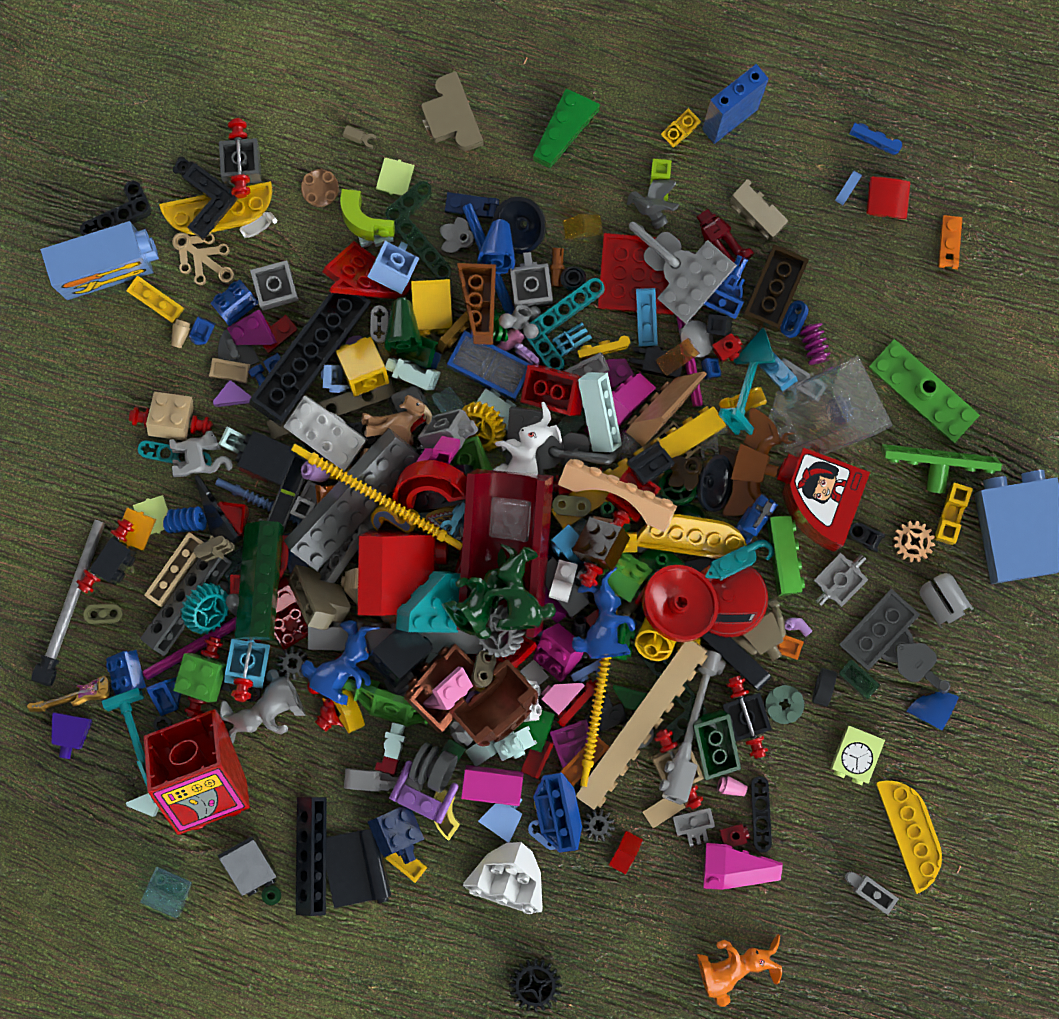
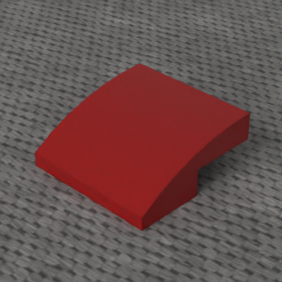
M870 177L866 214L882 218L887 216L902 220L907 219L910 181Z
M630 467L627 468L619 479L624 483L636 485L642 491H650L655 496L661 489L652 481L643 486ZM609 493L605 500L611 502L619 510L628 513L629 517L637 522L641 514L624 498L613 493Z

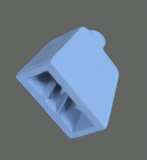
M495 803L478 822L509 843L522 813L517 810L518 806Z

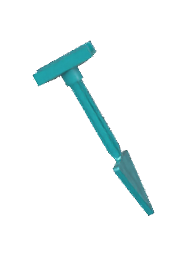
M764 328L756 334L742 350L740 356L734 360L735 364H749L737 406L735 408H720L718 414L735 435H739L740 430H745L749 435L753 434L754 427L744 417V409L757 365L775 362L767 332Z
M135 688L103 700L102 705L108 712L120 708L121 714L124 715L132 744L139 760L137 764L147 786L145 753L132 716L133 710L131 707V703L144 699V695L139 688Z

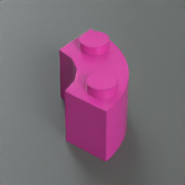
M441 436L435 447L425 448L416 462L437 460L450 464L459 450L460 439Z

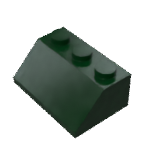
M720 709L701 716L693 724L704 780L740 770L741 765L730 714Z

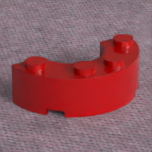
M418 461L407 466L399 475L392 501L395 500L396 504L400 503L401 507L405 506L406 510L413 509L417 493L430 490L440 493L448 502L466 499L467 477L459 469L441 461Z

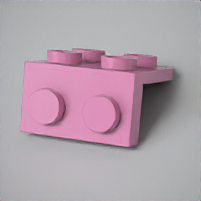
M457 667L432 690L433 694L423 702L426 708L449 710L454 707L455 702L468 693L467 691L473 685L463 667Z

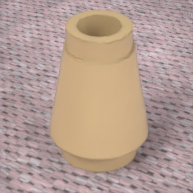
M179 319L175 320L172 326L171 346L182 348L191 330L189 328L191 323Z

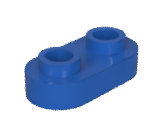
M800 300L792 302L786 312L780 329L788 338L796 337L802 329L809 311L804 302Z

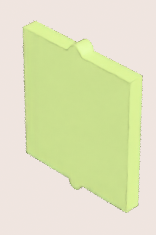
M384 157L376 190L388 192L390 195L395 194L406 197L415 165L402 162L400 159L397 161Z
M164 495L152 499L147 498L146 501L133 505L135 511L144 512V515L156 519L151 534H160L161 531L165 530L163 520L167 516L168 507Z

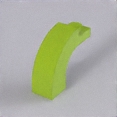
M342 189L340 198L342 217L352 233L364 240L373 242L375 235L394 237L395 225L393 220L374 219L366 216L361 211V191Z

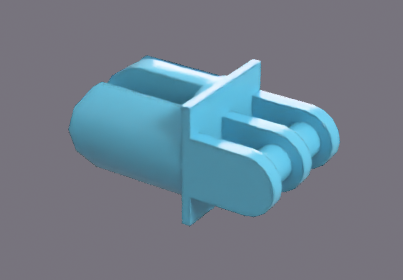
M583 322L567 332L564 331V333L552 340V342L557 344L556 348L560 349L561 356L574 351L575 348L592 339L591 335H587L574 343V341L588 333L586 328L569 336L584 326ZM565 337L566 341L562 343L560 339ZM569 343L571 348L566 350L564 346Z

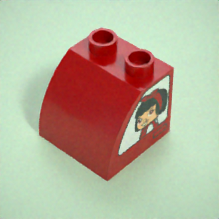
M803 448L796 456L788 453L781 464L776 480L785 483L782 495L792 520H795L797 527L809 539L821 547L835 552L844 546L870 472Z

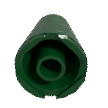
M397 298L396 301L392 302L384 348L387 351H391V348L396 349V353L417 351L418 346L422 348V339L412 303L407 298Z

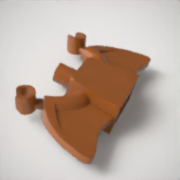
M751 408L749 411V423L754 427L752 435L747 434L744 442L740 444L731 477L734 480L733 492L723 510L725 516L743 515L748 506H753L756 499L762 494L760 483L764 482L765 476L777 477L779 466L769 464L771 457L768 455L769 451L773 446L780 445L781 442L786 444L795 442L788 440V435L795 433L787 432L780 436L773 421L755 408Z

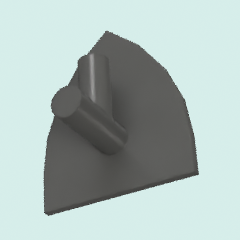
M224 330L219 341L218 359L250 365L260 362L251 345H235L229 331Z

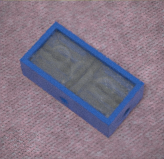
M465 330L447 363L449 369L490 390H495L500 395L516 402L524 386L527 366L532 365L494 345L473 344L471 333Z

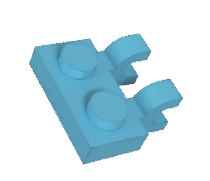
M463 502L461 505L458 504L452 511V520H446L439 526L446 531L452 527L449 534L454 538L458 536L459 529L464 526L465 503Z

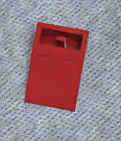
M286 577L279 581L274 632L275 637L284 650L308 636V626Z

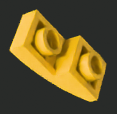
M688 108L661 135L674 148L702 121Z
M343 690L342 693L348 696L347 705L333 702L341 713L339 716L340 721L347 732L351 733L364 727L365 723L357 702L354 701L351 691Z

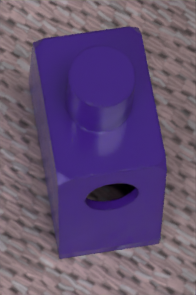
M53 713L52 744L61 746L60 758L70 759L72 748L82 749L93 719Z

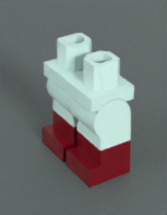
M392 723L390 733H385L384 738L387 740L384 743L385 753L382 763H376L375 770L396 775L402 752V743L406 741V737L403 736L404 725Z

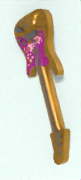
M102 676L88 684L77 685V692L45 702L43 700L29 703L27 708L31 712H45L48 708L71 702L74 707L85 701L106 699L110 694V684L107 677Z

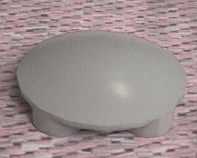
M692 320L679 330L681 343L687 356L704 357L712 350V345L714 344L713 334L706 333L707 325L699 320Z

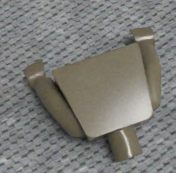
M775 598L768 600V605L772 609L771 613L764 616L753 630L740 636L731 637L750 654L761 655L767 652L772 661L782 656L776 645L782 643L786 635L784 618L779 609L778 601Z

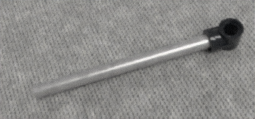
M94 520L46 655H41V663H37L33 670L31 678L33 682L51 687L57 675L55 667L60 662L56 658L81 592L77 588L79 584L76 581L84 578V569L89 570L105 523Z

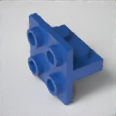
M238 280L231 283L226 291L216 295L211 305L230 326L259 302L244 283Z
M137 650L123 651L106 658V668L110 673L111 687L115 695L135 688L142 689L146 687Z

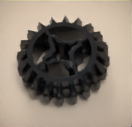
M534 958V964L532 965L529 959H527L526 967L522 963L519 964V967L522 969L521 971L516 968L514 969L517 977L514 975L510 976V979L515 981V983L509 984V987L515 988L510 994L518 995L514 998V1002L521 1000L520 1008L527 1004L526 1011H529L531 1006H534V1012H537V1006H541V1010L545 1011L544 1004L551 1008L550 1000L554 1002L558 1000L553 995L561 994V991L556 990V987H562V983H556L557 980L561 979V976H554L557 969L554 968L550 971L549 969L552 964L548 963L545 967L544 959L541 960L540 965L537 964V958ZM534 969L544 971L548 974L549 978H538L535 975ZM528 971L530 981L524 986L519 987L521 977ZM532 976L537 983H541L538 989L539 994L534 987H530L533 981ZM552 983L549 995L543 999L542 988ZM533 992L537 1001L525 998L522 993Z

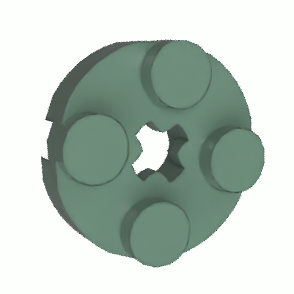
M782 685L776 687L766 697V711L770 718L777 723L789 724L795 722L804 710L803 696L792 686ZM787 699L790 707L782 710V706L779 703Z

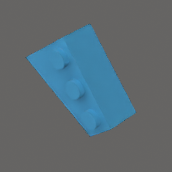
M568 524L551 540V549L558 558L562 556L565 561L578 564L577 573L582 569L584 562L572 551L579 535Z

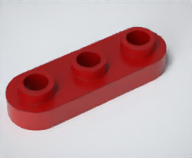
M590 680L583 687L585 692L581 696L577 694L570 702L572 704L570 709L567 711L564 708L557 716L559 719L557 723L562 728L595 693L594 688H597V685H595L598 682L597 680L594 682Z

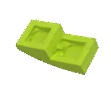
M653 158L650 185L653 180L670 179L672 160ZM668 194L664 196L665 201H668Z

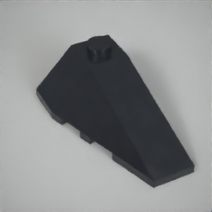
M197 474L195 480L211 536L214 538L223 536L235 545L243 538L239 536L209 488Z

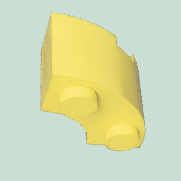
M444 789L441 793L435 792L434 798L443 803L448 791ZM454 796L442 823L435 822L440 833L448 841L461 824L453 813V802L456 796Z

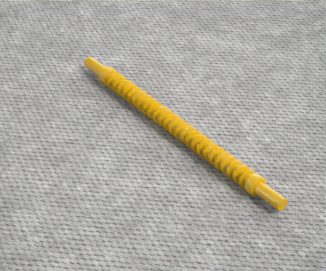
M294 444L291 450L307 459L309 464H315L316 468L321 467V471L326 470V474L331 473V477L333 475L336 476V480L338 478L341 479L340 482L344 481L345 485L349 484L350 488L354 487L355 491L359 490L360 494L364 493V496H369L370 500L373 498L374 502L378 501L379 505L383 504L384 508L388 507L389 511L393 510L394 514L398 513L399 517L403 516V519H408L409 523L417 524L418 528L422 527L423 531L427 530V534L432 533V537L436 536L437 540L445 541L458 550L462 549L463 543L448 535L446 530H440L439 526H434V523L431 525L429 520L426 522L425 518L421 519L420 515L416 516L415 512L411 513L410 509L406 510L405 506L401 507V504H396L395 500L387 499L386 495L382 496L381 492L377 493L376 489L372 490V486L367 487V483L362 484V480L357 481V477L352 478V475H347L348 472H342L343 469L338 470V466L333 467V463L328 464V460L323 461L324 458L321 457L320 459L319 455L315 452L310 453L297 444Z
M612 657L602 658L599 661L601 666H598L600 669L597 672L599 677H596L598 680L595 683L597 688H594L596 691L593 694L595 699L592 700L594 704L591 705L593 710H591V721H589L591 725L588 727L590 731L587 732L589 737L586 738L588 740L585 743L587 748L584 749L586 754H583L585 759H582L581 764L583 771L580 786L587 787L590 770L594 765L592 758H595L593 755L596 752L594 747H597L595 745V742L598 741L596 736L599 735L597 731L600 730L598 728V725H600L599 720H601L599 715L602 714L600 711L603 709L601 704L604 703L602 698L605 697L603 695L606 692L604 687L607 686L605 681H608L606 676L609 675L607 670H610L608 665L611 664L609 659H612Z

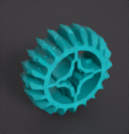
M203 583L202 586L197 585L196 590L191 589V594L186 595L187 600L182 602L184 607L180 609L183 613L181 615L182 620H184L183 623L191 631L199 634H208L209 631L215 632V627L221 628L220 623L222 621L226 622L225 616L229 615L227 611L229 608L225 603L228 596L227 592L222 587L212 583Z

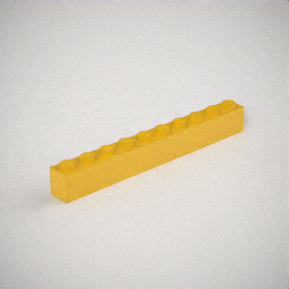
M706 406L698 412L699 416L694 419L692 416L682 422V427L678 429L673 427L666 432V437L663 439L658 437L651 441L650 445L659 441L661 447L666 450L671 458L683 455L724 429L726 424L718 415L719 413L714 406L710 409ZM642 447L634 452V456L644 451V448ZM625 458L618 462L617 465L619 467L612 470L609 468L603 473L608 476L614 475L620 479L629 467L626 464L628 459ZM583 490L579 492L573 491L568 495L587 498L591 503L590 514L600 508L604 502H608L605 498L610 492ZM561 501L558 503V506L565 508L566 504ZM583 503L578 504V509L584 510L585 505ZM551 509V513L562 530L568 524L571 526L584 518L558 515Z

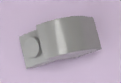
M307 481L301 495L297 497L290 512L291 515L303 520L317 505L315 483Z

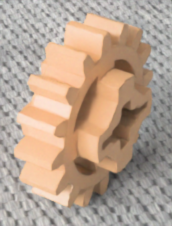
M909 521L907 522V527L902 524L900 526L902 531L896 530L895 533L898 537H893L892 539L897 541V544L893 545V548L899 549L896 554L902 553V560L908 557L909 563L913 562L914 558L916 562L921 561L920 557L924 560L927 559L926 553L932 554L933 551L930 547L935 546L931 542L935 536L929 535L932 530H926L925 523L919 526V521H916L914 525ZM910 529L919 530L921 533H913ZM902 536L905 537V543H904V545H902V542H901ZM916 538L918 540L916 545H911L912 539ZM926 538V547L924 549L923 539ZM913 550L917 554H910L906 551Z

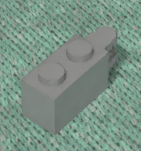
M852 871L845 873L846 881L855 887L852 891L883 913L888 915L899 900V898L868 876L863 875L860 877Z

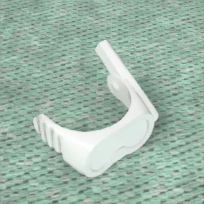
M264 212L257 220L248 225L241 226L239 230L244 238L254 237L267 229L271 222L277 223V219L271 212Z

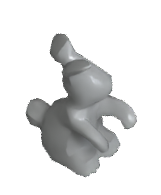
M276 669L269 670L266 673V679L270 684L265 688L261 699L251 709H242L234 714L226 701L221 702L219 711L221 719L234 725L229 731L232 744L237 732H255L261 723L267 729L277 734L287 732L288 727L286 725L278 726L275 721V717L284 711L291 710L295 716L306 715L299 695L287 676L282 677V674Z

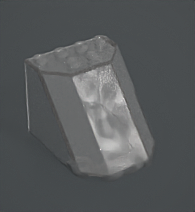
M859 356L844 357L797 381L783 392L781 390L777 391L772 410L769 414V418L776 425L780 436L787 432L795 433L788 435V440L795 441L794 443L786 444L782 442L785 452L795 455L803 448L825 455L872 437L893 426Z

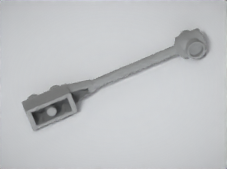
M707 650L705 653L708 657L702 666L698 664V671L702 674L684 741L672 762L668 761L666 763L664 771L668 773L667 780L663 779L659 786V790L663 791V798L680 805L688 802L698 766L690 762L691 742L694 735L693 724L698 720L709 678L717 674L720 675L725 667V661L721 659L722 656L710 650Z

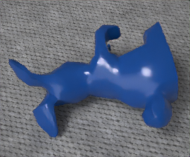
M617 567L613 571H607L602 576L601 586L597 584V586L589 588L582 584L578 588V593L593 592L595 603L599 609L598 618L588 630L586 638L582 639L578 636L572 640L573 649L576 652H587L591 659L625 656L631 652L627 644L618 643L617 627L626 623L630 631H634L637 622L629 616L616 615V610L621 605V598L608 584L609 577L618 569Z
M351 620L340 624V627L348 633L345 651L341 657L322 663L317 668L308 660L301 665V673L309 679V687L341 705H347L348 696L343 694L341 689L350 676H353L356 680V689L361 687L362 678L365 685L369 686L371 684L370 676L358 668L356 664L368 659L370 656V650L365 637L366 633L380 629L378 626H365L358 630L357 622Z

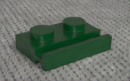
M421 335L422 348L418 346L417 351L397 353L399 357L423 367L431 368L436 351L434 348L438 341Z

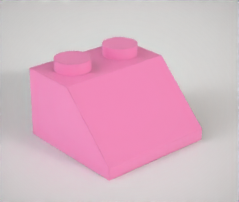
M583 683L554 684L553 687L548 685L541 693L544 696L541 700L559 715L585 685Z

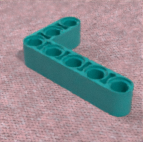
M590 279L530 322L538 327L539 333L535 338L527 339L547 367L552 368L551 361L555 358L560 359V366L553 369L562 371L565 367L563 357L550 341L547 334L604 293L605 286L600 279ZM599 283L601 285L600 290L592 292V284ZM579 294L585 296V300L581 304L575 301L576 296ZM564 305L569 306V312L566 315L560 313V308ZM548 316L554 318L551 326H546L544 323ZM543 343L549 344V350L546 353L540 351V346Z

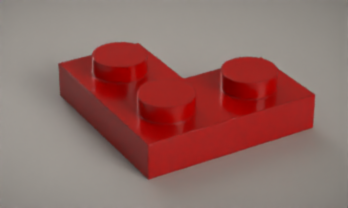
M284 315L272 326L267 322L277 343L262 346L270 354L296 333L298 328L287 315Z

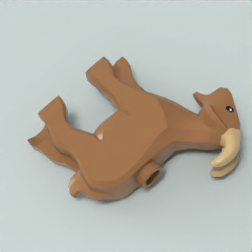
M407 395L404 403L399 405L400 408H406V411L385 416H371L368 413H362V425H368L364 435L366 437L382 436L390 428L409 445H413V435L410 433L411 426L422 415L423 419H426V423L429 424L432 420V413L419 399ZM364 448V451H360V458L369 450V448Z

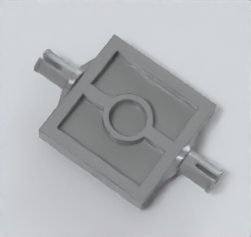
M839 553L813 580L823 592L815 601L818 603L823 598L819 603L822 606L829 598L842 607L868 580L859 568L866 558L860 554L854 561H850Z

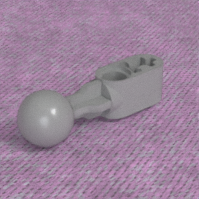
M345 768L344 788L364 791H388L394 788L399 777H392L390 773H382V771ZM408 775L404 784L421 792L423 784H419L418 779L416 781L409 779Z

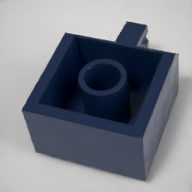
M402 806L368 821L379 850L384 857L397 853L405 864L416 860L413 844L424 840V837L411 809Z

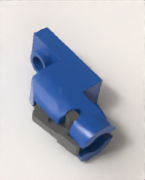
M761 494L756 499L752 507L748 506L735 527L743 535L747 545L754 536L757 537L778 506L774 500L770 499L768 501L764 494Z

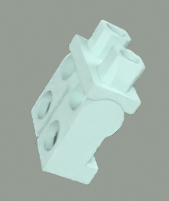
M388 358L385 368L393 372L392 377L402 379L425 390L435 389L441 374L440 371L435 369L424 371L417 364L410 363L411 361Z

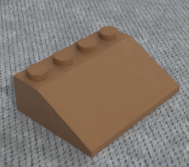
M703 371L675 377L671 383L667 381L660 389L662 392L660 394L656 392L650 399L651 404H645L639 411L640 416L635 415L629 421L630 427L626 433L644 447L687 401L707 373Z

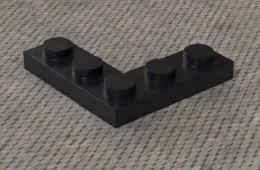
M194 163L184 174L183 179L211 200L189 224L188 229L204 240L239 198L232 195L230 188Z

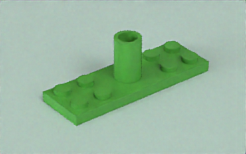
M895 339L868 367L953 444L980 416ZM923 385L929 388L930 393L924 391Z
M882 444L881 447L883 456L889 462L898 463L899 460L907 461L906 463L918 465V462L930 463L926 490L933 493H946L949 466L964 467V470L967 471L984 469L983 472L986 473L1001 471L1002 463L994 456Z

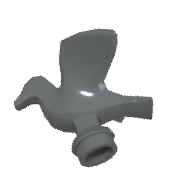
M670 179L653 180L646 197H642L637 191L631 192L626 204L629 206L631 203H634L641 214L651 218V225L655 230L668 223L667 216L663 215L661 211H674L679 207L677 203H670L664 200V196L676 186L677 182Z

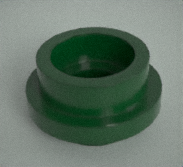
M268 886L262 892V900L267 905H275L281 899V891L276 886ZM269 892H273L275 894L274 899L268 898Z

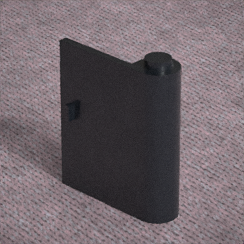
M371 829L326 838V870L334 908L370 900H377V903L389 901L388 897H391L384 856L379 850Z

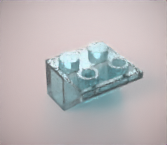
M156 866L140 903L176 919L180 916L187 901L192 882Z

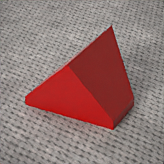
M218 503L239 536L242 537L245 531V523L248 521L250 508L245 504Z

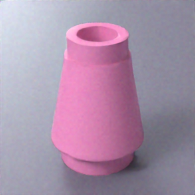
M510 328L508 340L506 342L501 340L497 346L507 352L513 349L517 343H523L522 340L526 337L520 330Z
M726 775L725 777H720L717 791L726 795L745 796L747 785Z

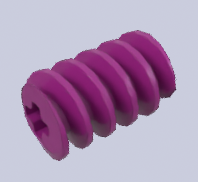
M822 323L802 327L804 330L800 332L801 336H806L802 339V343H807L804 350L810 351L806 354L807 358H812L808 361L809 365H816L830 360L826 357L831 352L824 351L829 345L822 344L827 338L820 337L825 331L818 330L823 325Z

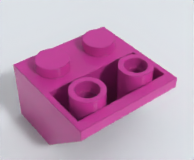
M557 623L543 631L533 660L558 681L562 682L581 660L583 652H576L573 649L572 640L575 636Z

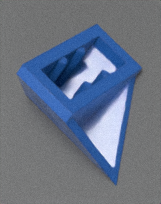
M177 677L146 688L160 716L179 709L181 693L173 691Z

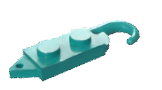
M757 540L712 561L705 577L721 581L753 565L757 558L756 549L766 547L769 550L766 560H769L774 555V548L766 540Z

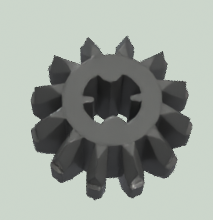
M291 647V654L285 649L283 652L286 657L278 656L279 659L283 660V663L279 662L277 666L284 667L280 669V674L287 671L285 677L289 678L292 673V679L296 680V673L301 678L304 677L301 673V665L305 662L303 659L307 658L308 654L305 653L300 656L302 653L300 648L295 654V648ZM291 659L298 660V662L296 663L297 667L295 669L294 667L290 668L289 666L291 664Z
M600 809L599 815H597L596 810H592L593 817L588 813L586 814L590 821H582L583 824L589 825V827L583 828V832L591 831L588 833L587 838L595 834V842L598 840V835H600L602 841H605L603 834L606 833L608 837L612 836L607 830H615V827L608 824L615 821L614 819L606 820L610 813L607 812L603 817V809ZM596 820L604 822V825L601 826L602 830L597 831V828H593V825L596 824Z

